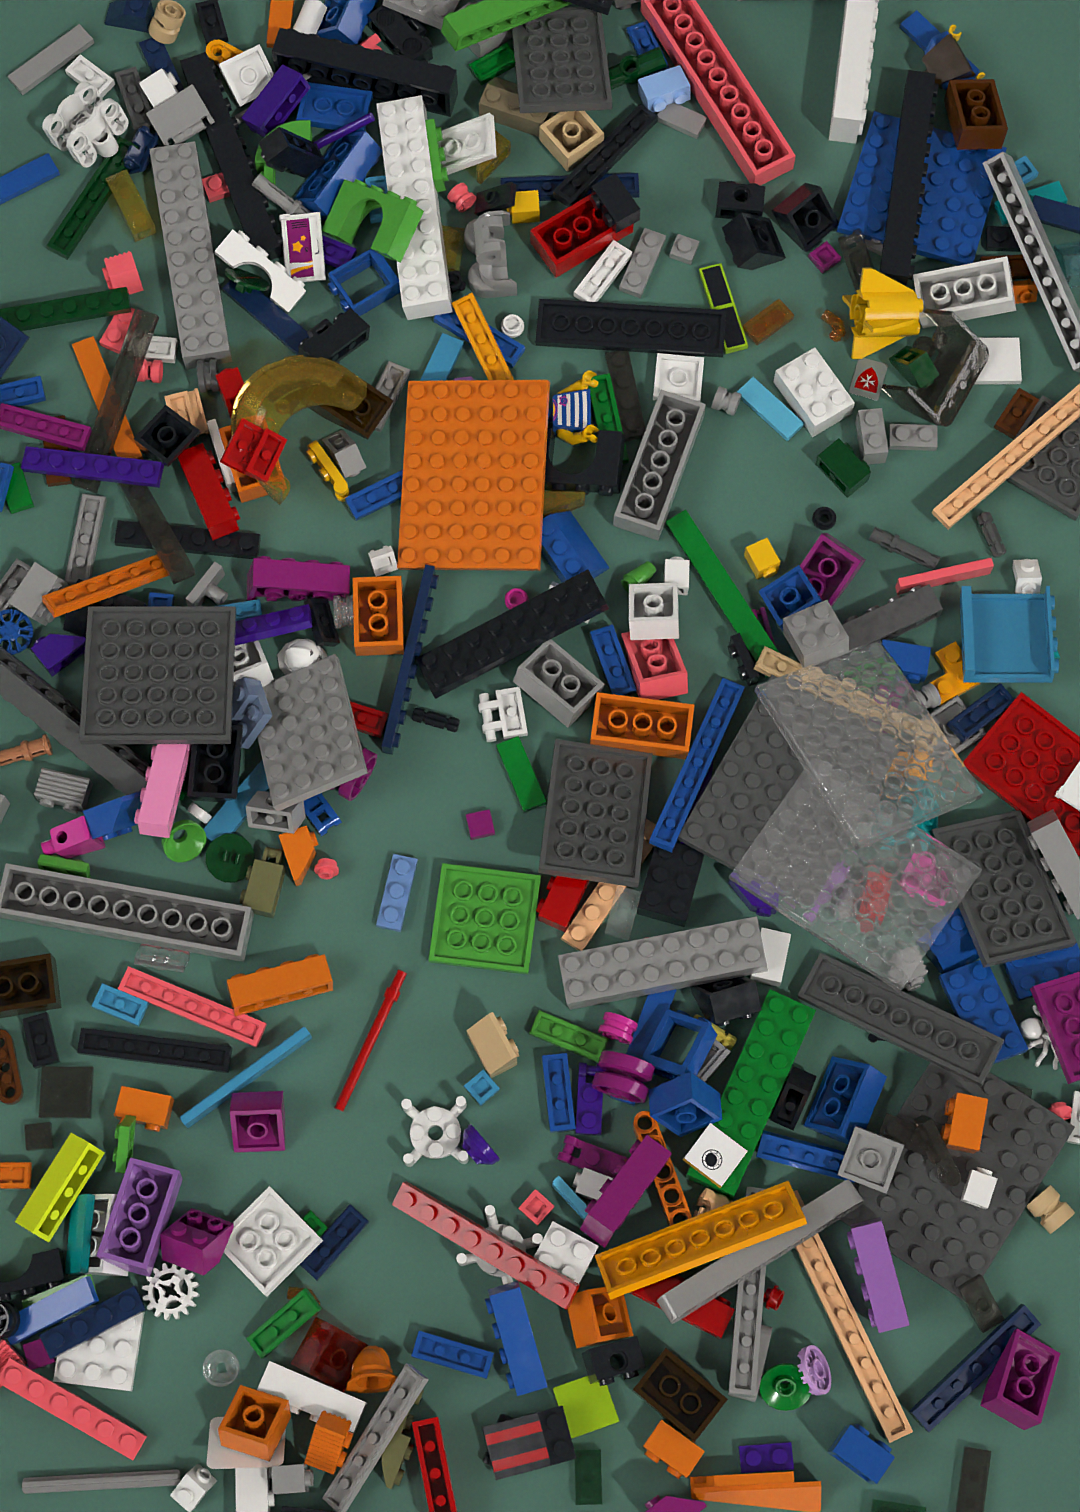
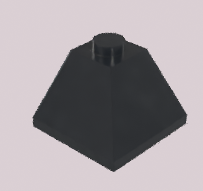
M165 405L138 433L134 441L140 451L152 461L162 462L164 466L169 467L201 432Z

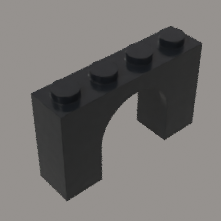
M552 428L547 429L544 490H551L557 494H564L566 491H572L579 495H588L589 492L598 493L602 496L620 494L625 437L622 431L599 430L596 456L593 463L583 472L565 474L553 466L555 435Z

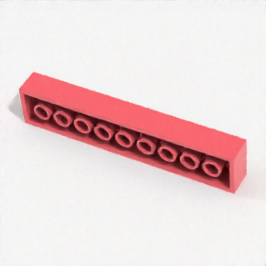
M641 0L640 11L642 15L648 20L651 29L674 65L681 66L690 84L691 92L749 183H756L761 186L792 170L796 155L697 1Z

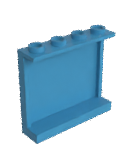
M961 586L960 620L963 682H1053L1054 673L1059 672V659H1054V652H1057L1058 641L1057 637H1053V631H1056V616H1052L1051 610L1055 608V596L1050 595V586H1046L1044 594H972L971 586Z

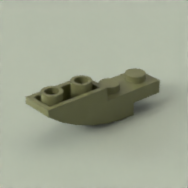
M424 1390L421 1391L414 1404L419 1405ZM413 1406L382 1454L385 1484L390 1489H393L394 1485H400L405 1472L401 1469L404 1459H410L414 1449V1445L411 1444L412 1438L403 1435L404 1429L409 1431L412 1425L414 1415L410 1413Z

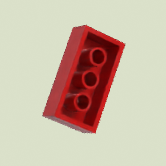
M590 194L531 229L530 243L555 278L606 249L613 240L617 242L631 234L634 224L615 233L612 227L609 228L605 224L601 211L593 207L590 201Z

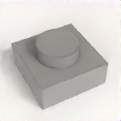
M677 234L669 258L691 265L700 241Z

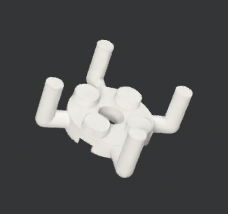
M463 1096L456 1098V1104L450 1111L433 1106L420 1112L412 1105L409 1099H404L401 1102L403 1111L413 1119L410 1127V1138L415 1149L403 1156L406 1166H413L421 1156L439 1159L452 1155L461 1164L468 1163V1153L458 1147L461 1139V1127L457 1117L467 1106L466 1099ZM434 1126H438L443 1130V1135L439 1140H432L428 1136L429 1130Z
M488 1205L485 1207V1215L489 1226L486 1228L487 1230L526 1252V1249L540 1246L543 1240L541 1234L536 1233L533 1237L523 1239L521 1234L513 1227L498 1224L494 1206ZM460 1253L456 1257L460 1266L477 1262L478 1266L485 1273L494 1277H501L503 1285L513 1282L511 1276L473 1253L466 1255Z

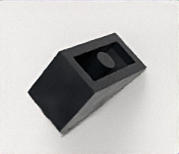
M793 1066L770 1121L794 1131L817 1076Z

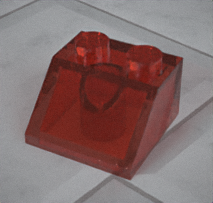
M315 1317L291 1365L344 1393L347 1382L352 1377V1364L358 1354L368 1344L336 1326Z

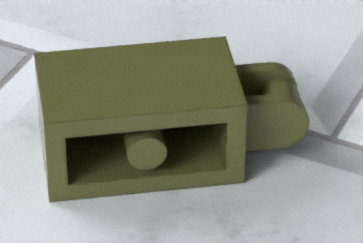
M266 846L262 860L255 859L253 866L249 865L246 880H249L247 889H243L241 892L240 904L251 907L256 915L274 919L286 874L284 865H281L283 850ZM268 858L276 859L275 863L268 862Z

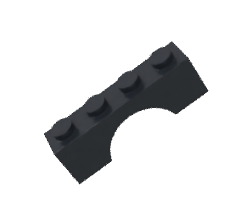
M56 1248L32 1254L30 1266L20 1278L11 1282H0V1302L11 1300V1295L21 1293V1297L30 1296L37 1293L36 1289L46 1287L49 1290L61 1285L62 1282L69 1281L68 1274H65L66 1264L63 1250Z

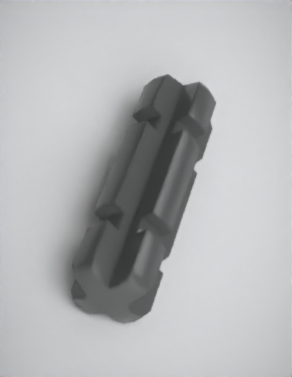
M981 513L977 516V520L980 526L983 525L981 529L988 546H992L990 548L991 553L994 557H1000L1006 553V548L1003 543H1000L1002 539L995 523L992 524L993 518L991 513Z

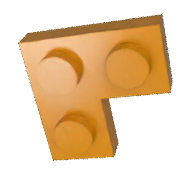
M956 641L935 652L934 657L945 672L943 676L930 682L937 688L940 694V707L955 696L962 695L980 683L963 682L962 650Z

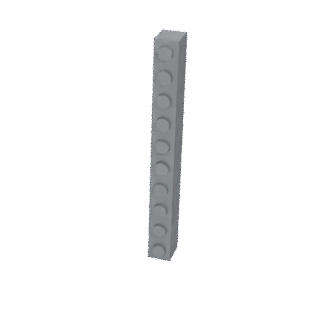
M1002 151L982 164L1073 371L1080 373V309L1012 156Z

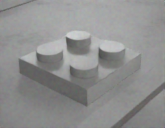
M855 1125L837 1175L887 1194L904 1144Z

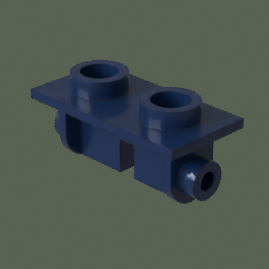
M147 126L137 129L132 142L138 146V149L131 145L123 159L125 162L124 166L130 169L128 174L143 172L149 165V149L157 148L158 133L151 134Z

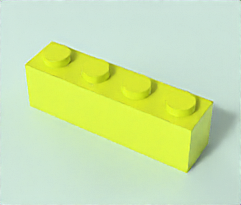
M70 1133L15 1223L43 1240L50 1242L105 1152L79 1136Z

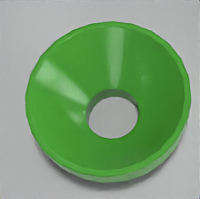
M180 820L173 824L170 838L162 837V849L170 860L180 863L187 862L202 852L207 837L204 829L193 820ZM185 830L182 838L173 839L176 831Z

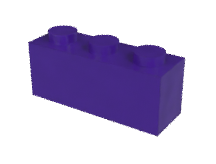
M282 64L241 118L251 131L265 137L269 132L285 122L311 86L301 73Z

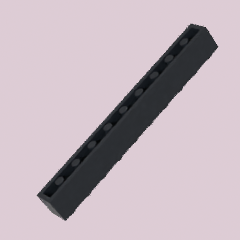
M206 52L180 60L187 85H194L215 123L210 124L206 117L202 119L206 126V135L219 169L223 173L226 186L230 192V198L244 234L250 238L249 243L253 247L260 246L269 254L267 256L269 260L282 257V237L280 233L276 234L274 231V227H277L273 214L267 213L266 208L269 207L266 196L264 194L261 195L259 190L252 186L258 175L252 174L251 169H254V165L250 155L246 156L244 150L247 149L243 136L238 137L236 131L239 130V126L235 116L231 117L229 114L232 111L228 97L223 98L222 92H225L222 81L220 78L216 79L214 75L217 73L214 60H209Z
M908 70L905 81L879 272L905 286L908 279H913L915 266L910 264L911 259H915L917 245H913L914 238L918 239L920 224H916V219L921 218L923 204H919V197L923 198L925 184L921 182L922 177L926 178L928 163H924V159L929 157L931 143H927V137L932 136L933 123L929 122L930 117H934L936 103H932V99L937 97L939 86L938 83H935L936 74Z

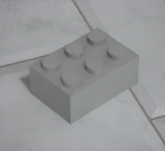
M552 639L544 642L518 667L513 680L516 685L567 728L596 701L597 692L601 693L605 685Z

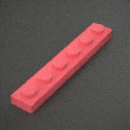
M129 966L118 987V990L145 1000L149 1004L257 1048L267 1026L265 1022L245 1014L235 1016L231 1008Z
M11 1357L0 1373V1384L131 1460H134L147 1438L140 1431Z

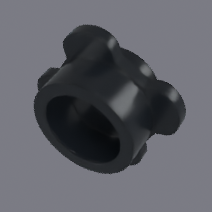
M449 271L448 276L452 296L456 291H464L466 283L462 281L459 271Z

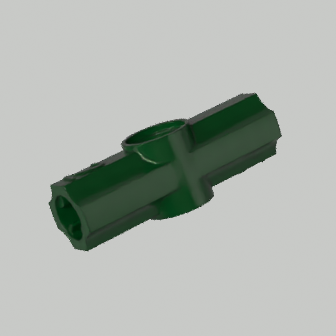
M660 47L636 57L632 55L625 56L619 64L608 68L611 90L627 83L637 84L638 79L643 78V76L667 67ZM630 68H636L632 72H627Z

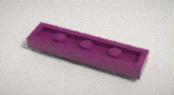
M4 403L0 404V429L85 451L92 432L90 426Z

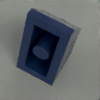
M115 0L111 2L104 22L105 25L149 33L148 28L154 16L151 0Z

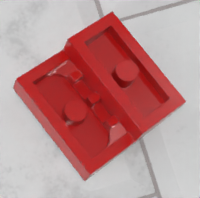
M241 418L223 453L220 463L267 483L288 439L268 428L262 429Z

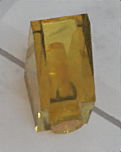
M496 130L497 157L476 165L477 182L479 184H482L511 154V142Z

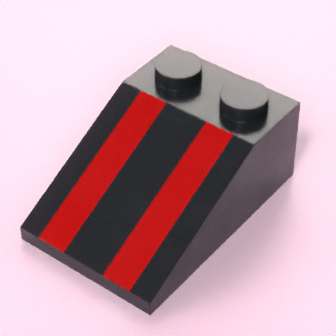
M563 1406L553 1407L482 1427L495 1480L577 1459Z

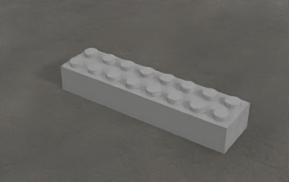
M757 916L558 955L566 1003L570 1010L768 971Z

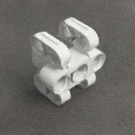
M84 81L78 84L74 94L69 95L61 102L56 114H49L44 119L42 128L55 147L61 151L68 150L77 163L87 168L95 162L97 154L103 157H111L117 153L119 146L113 135L123 134L128 127L129 121L116 101L111 98L103 100L98 90L90 83ZM89 89L88 94L83 98L84 92ZM112 105L110 111L106 114L108 107ZM57 121V125L51 130L52 125Z

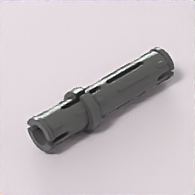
M875 526L869 541L887 548L890 553L895 552L929 569L935 570L941 558L940 556L900 539V536L897 534L894 536Z

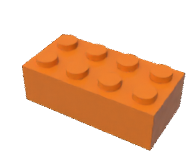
M597 692L590 744L653 753L654 756L686 759L689 753L694 704Z

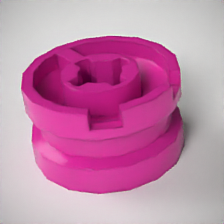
M605 1012L603 1016L604 1023L600 1025L598 1033L603 1032L602 1035L611 1040L616 1039L620 1043L631 1044L633 1040L632 1033L636 1031L638 1024L622 1015Z

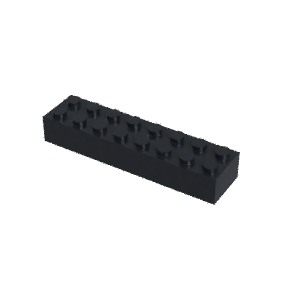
M279 28L272 49L275 72L283 64L302 75L309 72L312 77L306 81L310 83L372 91L373 99L386 102L422 95L426 111L448 117L452 115L458 95L457 70L450 66H439L431 64L426 60L418 61L404 55H393L380 49L372 50L364 48L359 44L351 45L337 39L330 40L316 34L300 33L291 28Z

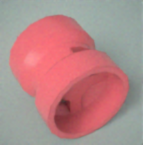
M138 358L135 369L136 381L145 382L146 380H151L153 383L161 384L163 361L154 359L151 362Z

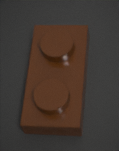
M1019 388L995 423L994 428L1014 440L1040 399Z

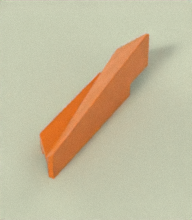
M794 1471L690 1477L691 1498L695 1500L803 1512L821 1511V1481L794 1482Z

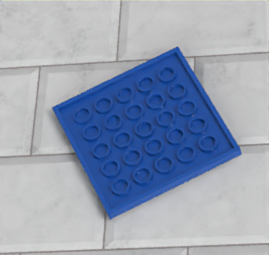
M874 111L837 232L870 241L875 239L882 241L881 244H883L900 118ZM933 127L932 136L927 137V143H931L929 157L924 159V163H928L926 178L922 177L921 182L925 184L923 198L919 197V204H923L921 218L916 219V224H920L918 239L914 238L913 245H917V255L956 266L970 264L974 261L994 193L993 186L982 163L1002 151L1006 153L1007 148L1002 146V149L957 150L952 132Z

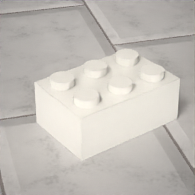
M816 348L809 350L775 371L774 384L798 418L804 422L805 428L812 437L852 414L855 402Z

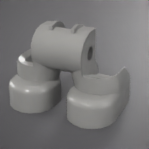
M502 210L486 212L469 222L465 228L464 242L466 248L476 255L477 260L469 270L468 284L470 290L478 297L517 296V283L512 279H508L506 243L504 240H501L504 238L503 226L510 225V212Z

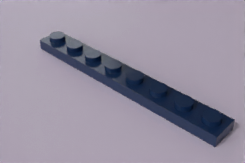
M425 564L385 729L382 751L386 754L393 755L394 747L398 748L400 744L401 734L398 733L400 725H404L407 713L403 709L405 702H409L411 698L412 688L409 687L410 680L415 679L417 673V665H414L416 656H421L423 643L420 642L421 634H426L428 620H425L427 611L431 612L434 598L430 596L432 589H437L439 575H436L435 566Z

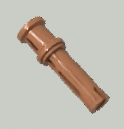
M44 734L42 738L32 741L23 740L18 746L1 750L0 767L24 759L30 762L34 757L45 754L53 755L48 735Z

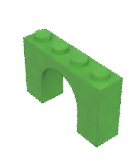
M344 179L322 231L334 239L352 245L365 216L372 210L381 207L383 219L371 249L383 257L401 263L424 211L416 206L417 202L409 197L404 196V199H400L401 196L392 191H387V194L383 193L384 190L377 186L371 185L368 188V185L360 180L355 179L354 182Z

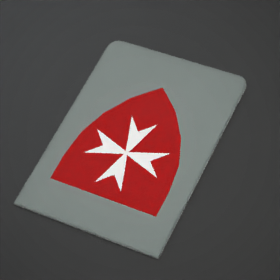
M867 358L858 359L849 393L878 401L888 365Z

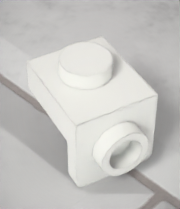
M1013 560L1012 568L1016 580L1015 594H1040L1042 575L1038 560Z
M197 1464L186 1473L170 1496L185 1510L192 1512L207 1491L215 1485L217 1480L207 1469Z

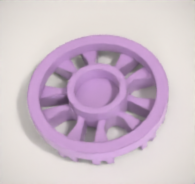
M814 1345L802 1348L798 1352L801 1364L797 1366L799 1372L803 1371L804 1376L800 1377L801 1380L803 1379V1384L807 1383L809 1385V1392L812 1395L819 1396L828 1393L831 1388V1373L825 1356Z

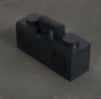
M383 5L368 15L369 28L378 35L394 55H404L418 61L426 60L429 62L433 59V45L428 37H422L427 33V29L419 20L409 16L404 19V14Z
M281 127L276 128L259 143L262 150L261 156L266 161V165L279 172H284L288 169L292 174L306 178L326 163L316 143Z
M351 308L345 313L338 314L333 324L328 319H324L307 331L310 338H305L300 343L298 359L316 377H319L330 368L334 361L338 363L369 339L370 325Z

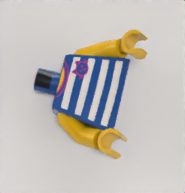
M590 370L583 374L582 379L553 395L552 408L548 410V422H553L554 435L570 445L584 443L588 440L596 443L598 440L593 434L598 432L599 429L591 425L590 389H588V386L597 387L598 381L595 379L591 380L597 374Z

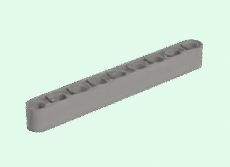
M849 1179L845 1180L801 1208L807 1221L806 1225L725 1255L663 1294L657 1302L671 1324L676 1323L854 1211L863 1204L864 1200Z

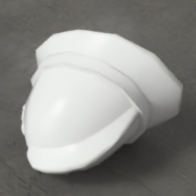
M295 639L286 643L277 654L279 668L285 675L328 657L325 650L321 646H316V643L310 639Z

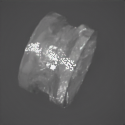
M334 595L335 629H342L343 626L354 628L353 595H347L346 597Z
M216 1350L210 1353L203 1363L205 1379L216 1387H227L233 1384L241 1372V1364L238 1357L228 1350ZM220 1363L225 1364L227 1369L225 1373L217 1371V1366Z

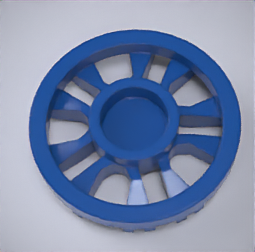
M8 609L0 611V621L3 623L2 626L0 625V635L2 637L0 644L2 641L8 642L6 651L11 655L24 651L30 645L33 638L31 621L25 614L17 610ZM10 614V621L6 622L2 615ZM15 615H18L19 618H18L17 622H16V623L12 622L13 619H14V616H15ZM24 619L28 626L21 628L18 624ZM20 631H29V635L20 634ZM19 637L27 640L23 646L17 642ZM15 641L16 650H12L11 642Z

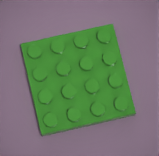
M442 863L429 962L528 975L541 875Z

